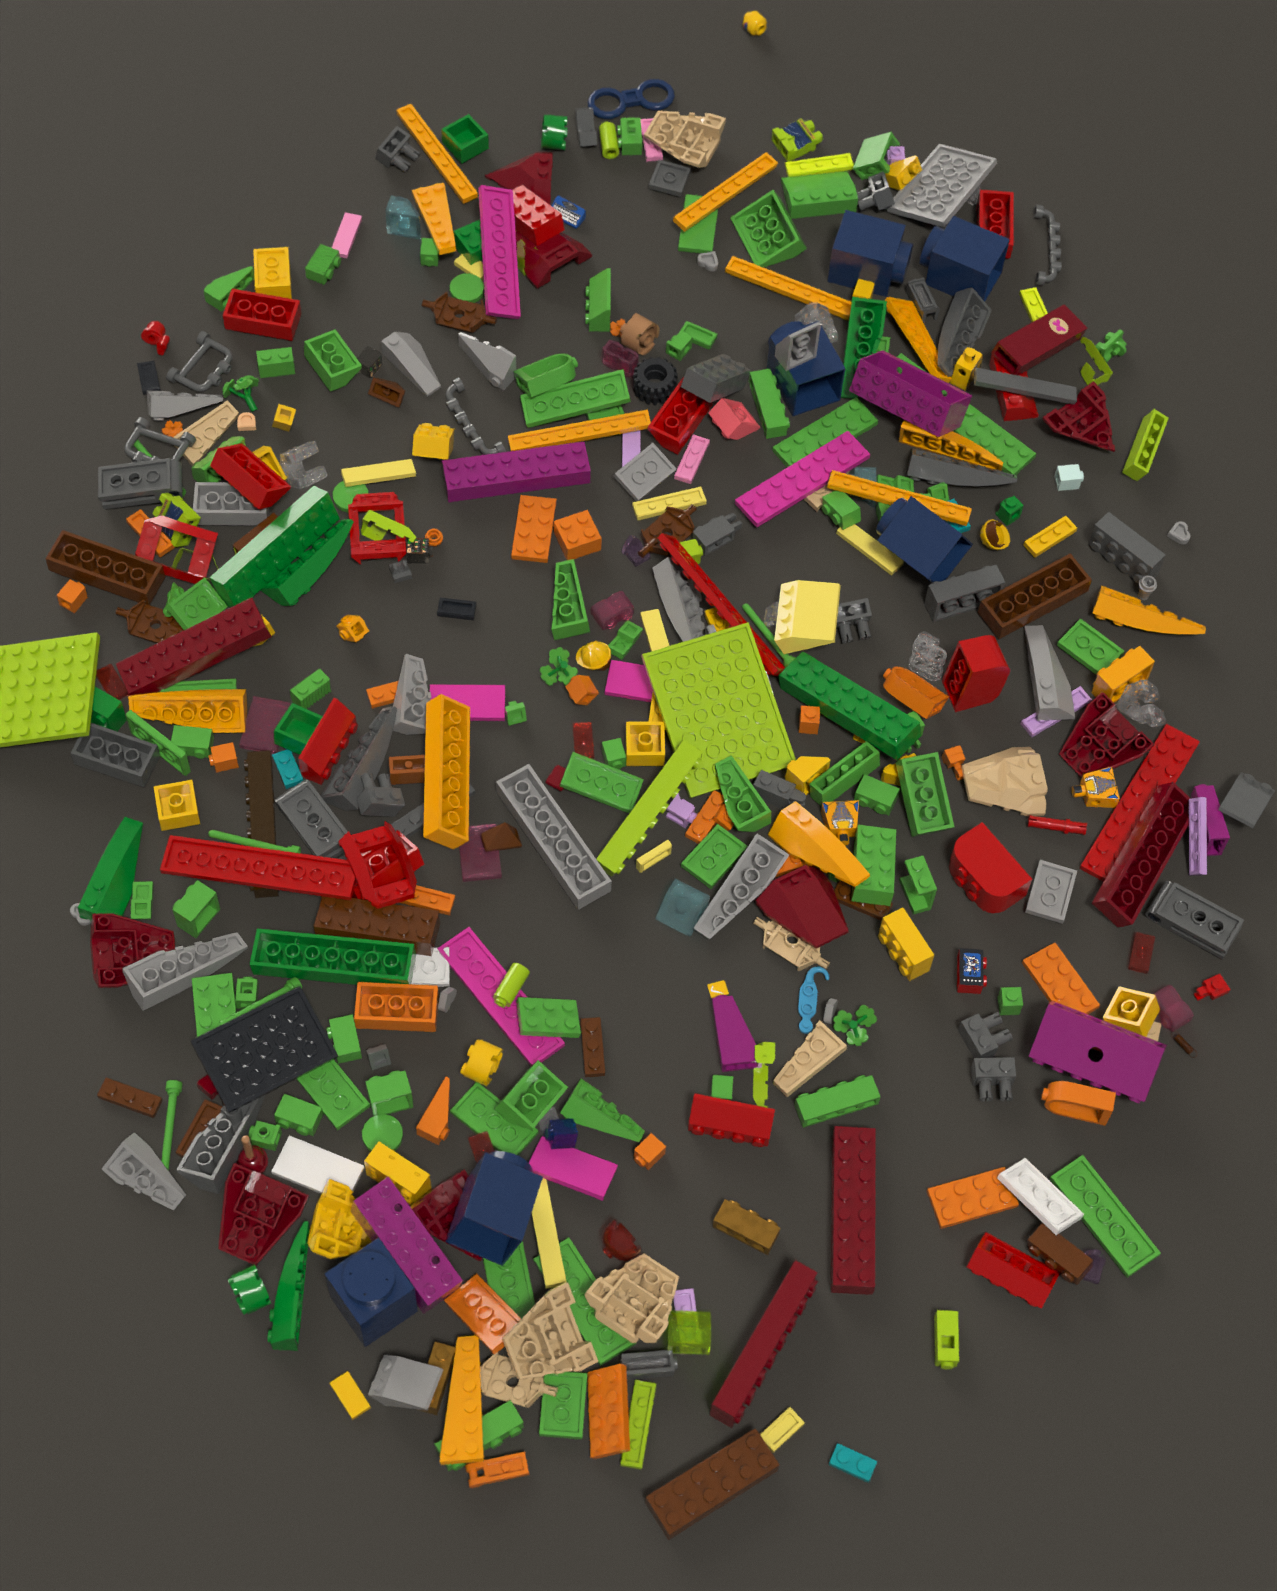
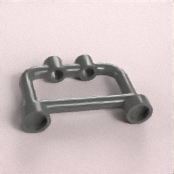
M201 331L196 340V343L201 345V347L181 371L174 367L168 371L166 376L168 381L172 383L177 381L192 390L203 392L212 385L219 386L222 381L220 375L222 373L228 374L231 371L232 365L230 363L233 359L231 350L210 339V334L205 331ZM209 347L226 355L225 359L218 363L217 369L209 374L204 384L199 385L185 378Z
M138 417L134 423L136 428L126 442L124 449L126 455L133 458V463L160 459L156 456H147L141 451H132L133 445L141 434L178 446L179 448L171 460L179 461L187 447L194 445L196 438L188 432H184L180 439H176L149 430L150 423L146 419Z

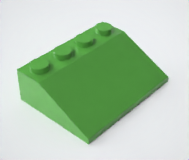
M847 171L781 178L791 219L845 213V210L852 212L857 210L858 196L856 188Z
M774 190L730 217L755 265L760 267L773 265L792 259L807 249L782 200Z

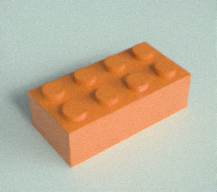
M357 982L354 1015L356 1029L436 1032L439 999L438 986Z

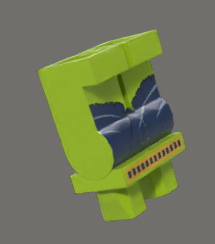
M801 118L782 129L778 127L772 129L771 141L785 160L790 162L810 151L816 150V144L822 142L823 135L820 131L812 133L815 130L812 120L804 122Z
M162 493L159 500L163 505L157 506L152 514L155 517L163 515L193 526L198 525L201 517L180 496H172L170 493ZM166 527L162 528V531L172 539L171 543L174 547L189 545L192 538L191 535Z

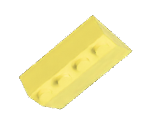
M802 580L781 584L774 641L783 654L835 643L840 584Z

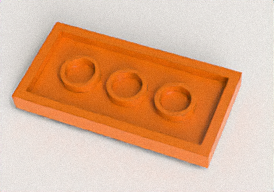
M520 496L511 559L548 563L557 499Z
M1056 942L1022 961L1023 966L1049 1002L1055 1001L1086 1014L1100 1007L1099 1002Z
M1005 1167L928 1188L927 1194L940 1229L1018 1207L1019 1203L1016 1196L997 1179L999 1174L1006 1170Z
M475 1274L444 1300L446 1305L494 1355L505 1346L502 1338L521 1320L478 1274Z
M617 1364L587 1372L591 1458L598 1459L630 1451L626 1365Z

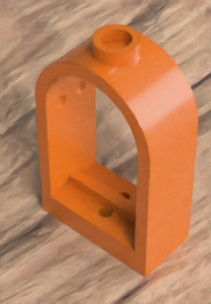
M902 667L888 668L883 675V678L886 679L883 684L886 691L925 719L941 712L949 696L908 669Z
M1056 1081L1050 1083L1048 1089L1043 1088L1041 1100H1045V1108L1054 1114L1106 1126L1113 1112L1116 1092L1072 1082Z

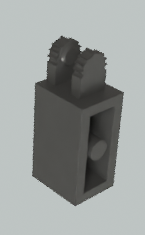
M730 513L725 517L721 515L717 518H712L709 523L698 526L693 531L692 540L696 539L698 546H702L704 557L734 540L735 532L743 526L741 521L730 524L737 517L734 513Z
M763 770L760 771L753 786L763 801L782 809L795 801L802 807H805L806 795L800 790L795 789L796 784Z

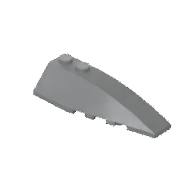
M667 557L653 567L654 578L657 582L659 595L667 615L683 642L704 636L702 630L705 629L704 622L701 621L703 608L699 606V602L702 601L701 594L694 587L695 582L683 574L682 571L684 569L680 565H676L670 557Z
M1043 625L1024 626L1037 721L1075 719L1071 686Z
M757 833L693 929L710 940L770 885L789 854Z
M238 932L213 938L212 941L195 942L194 945L184 948L183 946L175 947V950L167 952L164 950L158 951L123 968V973L133 998L144 1011L191 987L192 978L211 975L248 949V946Z

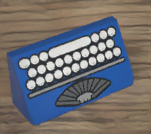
M557 196L552 204V207L562 214L563 222L575 229L586 218L585 209L560 196Z

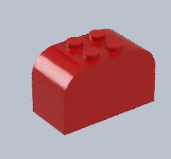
M985 635L958 642L942 679V684L955 712L990 703L1000 695L1010 674V668L996 638L992 635Z
M983 822L963 834L956 841L949 862L950 873L955 883L965 890L968 898L972 902L974 901L979 908L988 913H1000L1027 895L1032 878Z

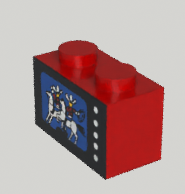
M959 949L957 955V993L981 994L983 987H986L987 976L983 975V969H986L987 958L983 957V950Z

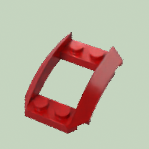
M394 492L357 494L353 498L352 504H348L349 519L354 521L350 529L351 558L361 564V559L398 557L399 562L406 555L405 536L402 538L396 535V539L360 542L358 512L394 510L395 521L405 526L403 501H400Z
M163 515L144 521L135 556L155 562L153 560L162 528L166 527L197 537L188 572L161 564L163 565L165 575L194 584L204 577L206 578L218 537L217 532L177 521Z
M385 821L384 826L353 835L348 831L339 840L338 844L342 846L345 857L357 880L362 900L367 899L371 902L372 906L379 909L414 898L417 884L415 873L404 845L391 824ZM392 845L406 879L374 888L361 854Z

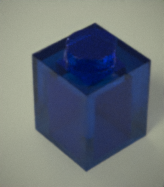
M574 1119L550 1120L548 1129H545V1139L549 1141L551 1149L575 1148L578 1131Z

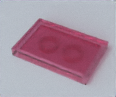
M253 696L246 720V732L242 733L239 743L240 748L254 751L270 750L271 754L278 753L279 745L274 744V729L291 703Z
M496 824L469 826V841L459 846L463 882L502 878L499 850L485 852L480 836L481 833L496 827Z

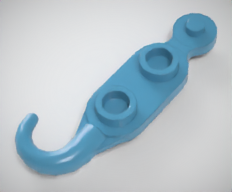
M820 966L813 967L807 972L806 979L799 991L798 1013L802 1017V1021L799 1023V1030L804 1034L812 1031L813 1024L810 1019L816 1013L818 992L813 980L814 974L822 973L825 979L829 980V973Z

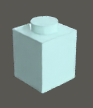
M1079 464L1057 466L1054 477L1058 491L1079 489L1081 482L1084 480L1083 471H1080Z

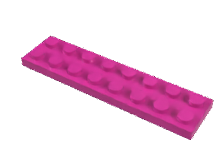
M481 185L478 189L486 315L519 319L521 313L513 190Z
M846 431L735 499V505L756 527H759L827 485L832 470L847 473L868 460L870 453L849 431Z
M470 927L437 948L442 957L448 961L450 968L530 1066L538 1060L542 1063L565 1046V1042L561 1037L525 1036L520 1034L516 1001L518 997L528 998L521 989L510 1007L505 1006V1008H502L494 1002L493 995L507 972ZM446 947H449V956L443 950Z

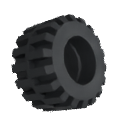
M649 357L648 360L645 358L642 360V363L639 362L633 373V391L636 397H640V401H646V404L649 405L650 403H653V405H657V403L664 404L677 386V370L673 367V364L671 362L668 363V360L665 358L662 360L661 357ZM658 379L661 382L653 383L648 380Z

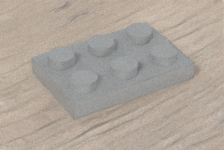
M652 443L613 476L637 502L672 475L676 468L656 445Z
M1040 860L1025 913L1063 924L1077 870Z

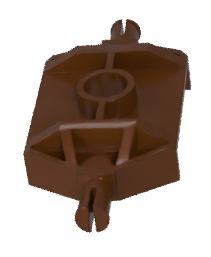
M445 292L433 302L425 299L422 301V307L432 309L436 324L473 333L479 327L485 325V323L496 325L497 318L486 315L482 300L481 304L449 297L448 292ZM457 314L464 315L461 318L455 317Z
M691 504L686 510L667 506L666 512L644 531L641 529L640 535L645 547L638 551L639 556L644 558L649 552L668 556L670 552H666L661 548V542L658 537L664 532H669L679 542L685 541L695 528L690 515L697 510L696 506Z
M145 600L140 601L130 610L120 607L116 609V615L126 617L129 634L159 643L184 631L173 616L166 617L163 609L148 605ZM156 623L161 625L157 629L151 628V626Z

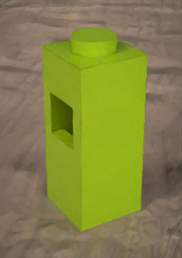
M937 1310L934 1316L935 1366H941V1369L949 1370L956 1367L959 1362L958 1311Z

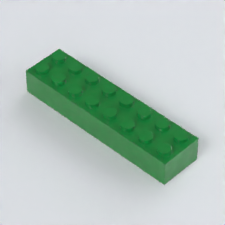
M316 486L310 488L209 577L218 595L228 607L231 608L252 598L340 520L328 492Z
M801 652L779 674L780 688L808 706L820 707L822 715L895 760H898L921 737V726L918 720L805 652Z
M257 929L250 967L253 975L283 978L296 977L303 980L357 985V982L411 984L416 950L414 944Z

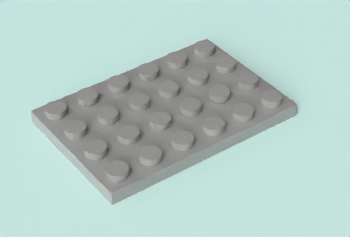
M938 144L921 164L922 170L893 198L895 204L888 208L887 212L945 227L996 166L997 160L993 157Z

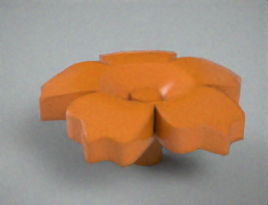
M620 319L617 320V323L613 321L610 323V333L613 336H622L620 329L625 320Z
M171 420L166 421L165 428H162V433L174 437L183 431V424L180 421H175L173 425Z

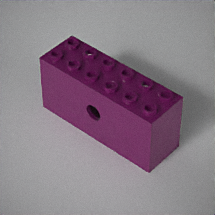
M884 350L860 359L849 390L937 437L961 427L972 395ZM898 367L902 369V373L898 372ZM943 390L947 392L946 396L942 394Z
M1052 1001L1047 1006L1029 1057L1033 1058L1032 1061L1037 1064H1049L1052 1066L1051 1069L1063 1073V1071H1067L1075 1079H1087L1095 1087L1101 1088L1105 1086L1110 1088L1109 1091L1116 1092V1095L1125 1094L1129 1096V1100L1140 1103V1101L1145 1102L1167 1045ZM1092 1047H1098L1103 1052V1058L1098 1062L1090 1060L1088 1052Z
M389 1177L353 1201L351 1213L372 1242L379 1238L415 1288L417 1306L423 1314L460 1287L463 1280Z

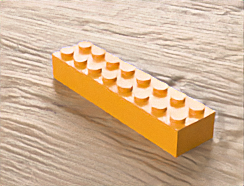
M440 694L426 703L423 837L448 848L455 849L469 841L470 707Z

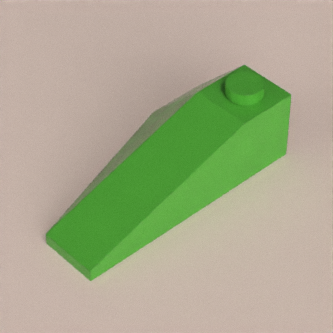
M732 755L715 763L727 814L737 830L756 832L771 824V810Z
M580 1079L560 1113L567 1120L573 1121L576 1124L640 1142L645 1130L629 1116L621 1115L613 1102L608 1104L601 1098L603 1094L598 1089Z

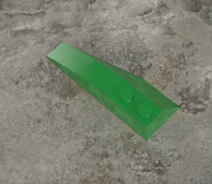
M852 297L843 364L846 369L841 398H858V395L849 390L860 359L877 351L883 336L887 301Z
M343 519L324 534L325 538L316 540L311 545L313 548L301 553L298 556L299 559L292 564L290 563L264 586L261 591L281 606H293L299 601L298 598L311 590V586L331 564L346 540L354 521L352 519Z
M124 817L104 851L78 906L80 918L92 921V914L124 915L133 893V882L135 880L143 822Z
M304 1221L286 1258L278 1284L274 1309L270 1310V1322H273L272 1330H268L267 1340L268 1343H271L272 1350L298 1351L308 1254L307 1242L310 1233L308 1221Z

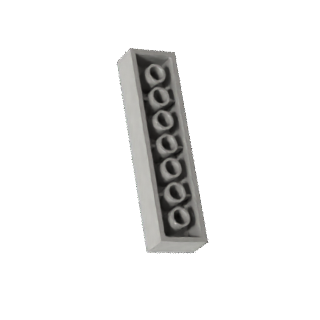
M530 764L496 781L497 794L578 910L611 892L612 881Z

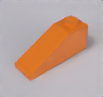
M445 1077L416 1127L418 1136L438 1146L441 1140H446L450 1131L448 1129L450 1078Z

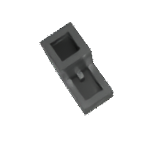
M575 108L580 146L597 145L593 108Z

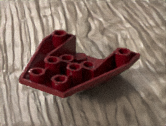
M518 231L515 232L516 250L519 240L525 243V246L523 245L525 250L524 272L527 279L537 289L551 281V272L570 260L574 259L579 265L592 257L591 252L582 243L562 232L538 246Z
M1102 692L1088 704L1061 749L1059 756L1082 778L1086 773L1112 767L1113 770L1136 760L1151 749L1154 743L1142 731L1138 732L1116 709V704Z
M804 865L773 880L756 899L755 903L768 918L815 949L849 932L830 880L818 868Z
M92 914L90 947L93 979L98 988H117L128 985L123 968L158 951L164 950L167 952L175 950L174 931L116 914Z
M234 1163L225 1182L218 1249L257 1266L301 1216L309 1195L257 1171Z

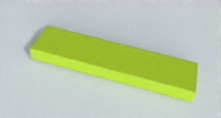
M635 1380L629 1413L630 1451L622 1453L620 1466L642 1470L656 1383Z

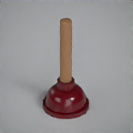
M243 1136L241 1138L243 1150L239 1153L236 1164L262 1174L268 1166V1156L261 1147L251 1145L249 1136Z

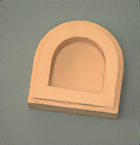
M248 412L240 414L237 419L238 431L256 430L255 416Z

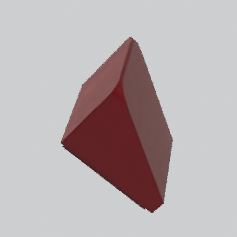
M556 765L545 783L559 791H563L565 788L560 787V783L566 768Z
M208 1075L196 1083L197 1088L213 1100L218 1095Z

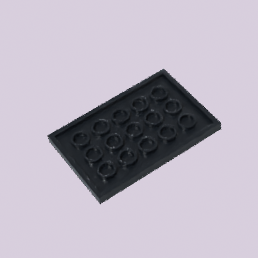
M301 986L190 1041L228 1114L338 1058L337 1052Z

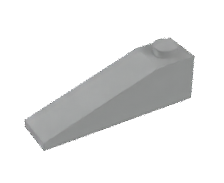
M462 332L458 334L459 346L493 386L499 387L504 391L515 379L513 371L516 370V355L501 346H490V342L484 341L481 343L476 337Z
M147 390L148 413L154 420H164V417H172L223 401L221 395L196 394V396H192V394L186 392L174 395L171 391Z

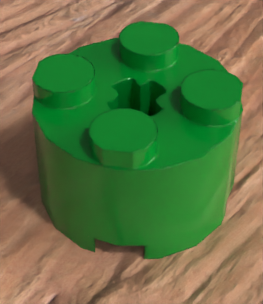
M543 115L541 148L565 150L566 140L563 139L567 138L568 128L564 127L567 126V116Z
M255 1265L233 1274L231 1278L227 1279L235 1296L239 1295L236 1301L243 1315L246 1313L250 1314L271 1304L269 1295L262 1279L257 1273L258 1270Z

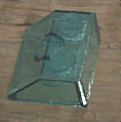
M391 195L385 211L387 234L420 240V214L407 198Z
M675 879L663 899L656 920L690 937L694 931V926L709 906L710 896Z

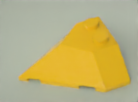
M331 1179L327 1181L315 1207L307 1243L312 1252L329 1259L353 1255L372 1241L351 1213L352 1204L355 1200L352 1195L353 1191L348 1186Z

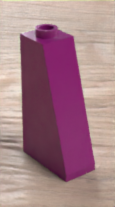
M1201 784L1195 786L1191 793V799L1206 797L1207 856L1222 855L1230 836L1223 813L1218 810L1220 804L1214 785L1207 786Z
M718 995L712 998V1011L722 1072L762 1068V1063H757L755 1060L756 1043L733 996Z

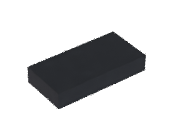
M155 361L137 363L143 395L147 394V390L161 391Z
M440 597L437 616L474 621L477 603L476 601Z

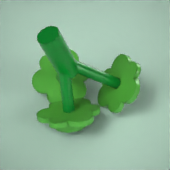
M247 375L238 379L236 384L234 379L230 383L226 382L223 387L224 398L234 393L245 399L251 412L258 410L251 397V388L258 386L259 379ZM241 389H243L244 394H242V393H240V392H238V391H236V390H241Z
M562 647L552 649L549 652V662L553 663L557 667L556 669H551L549 665L540 668L541 679L549 686L557 682V672L559 682H563L564 685H567L571 678L578 674L576 667L568 665L567 658L570 654L568 650H563Z
M861 1005L859 1010L856 1011V1016L858 1017L856 1021L851 1020L852 1014L846 1013L844 1010H840L837 1016L833 1017L835 1022L834 1030L846 1033L848 1037L846 1041L849 1045L855 1044L860 1046L869 1039L866 1029H861L858 1027V1024H865L866 1027H870L877 1021L874 1010L866 1005Z

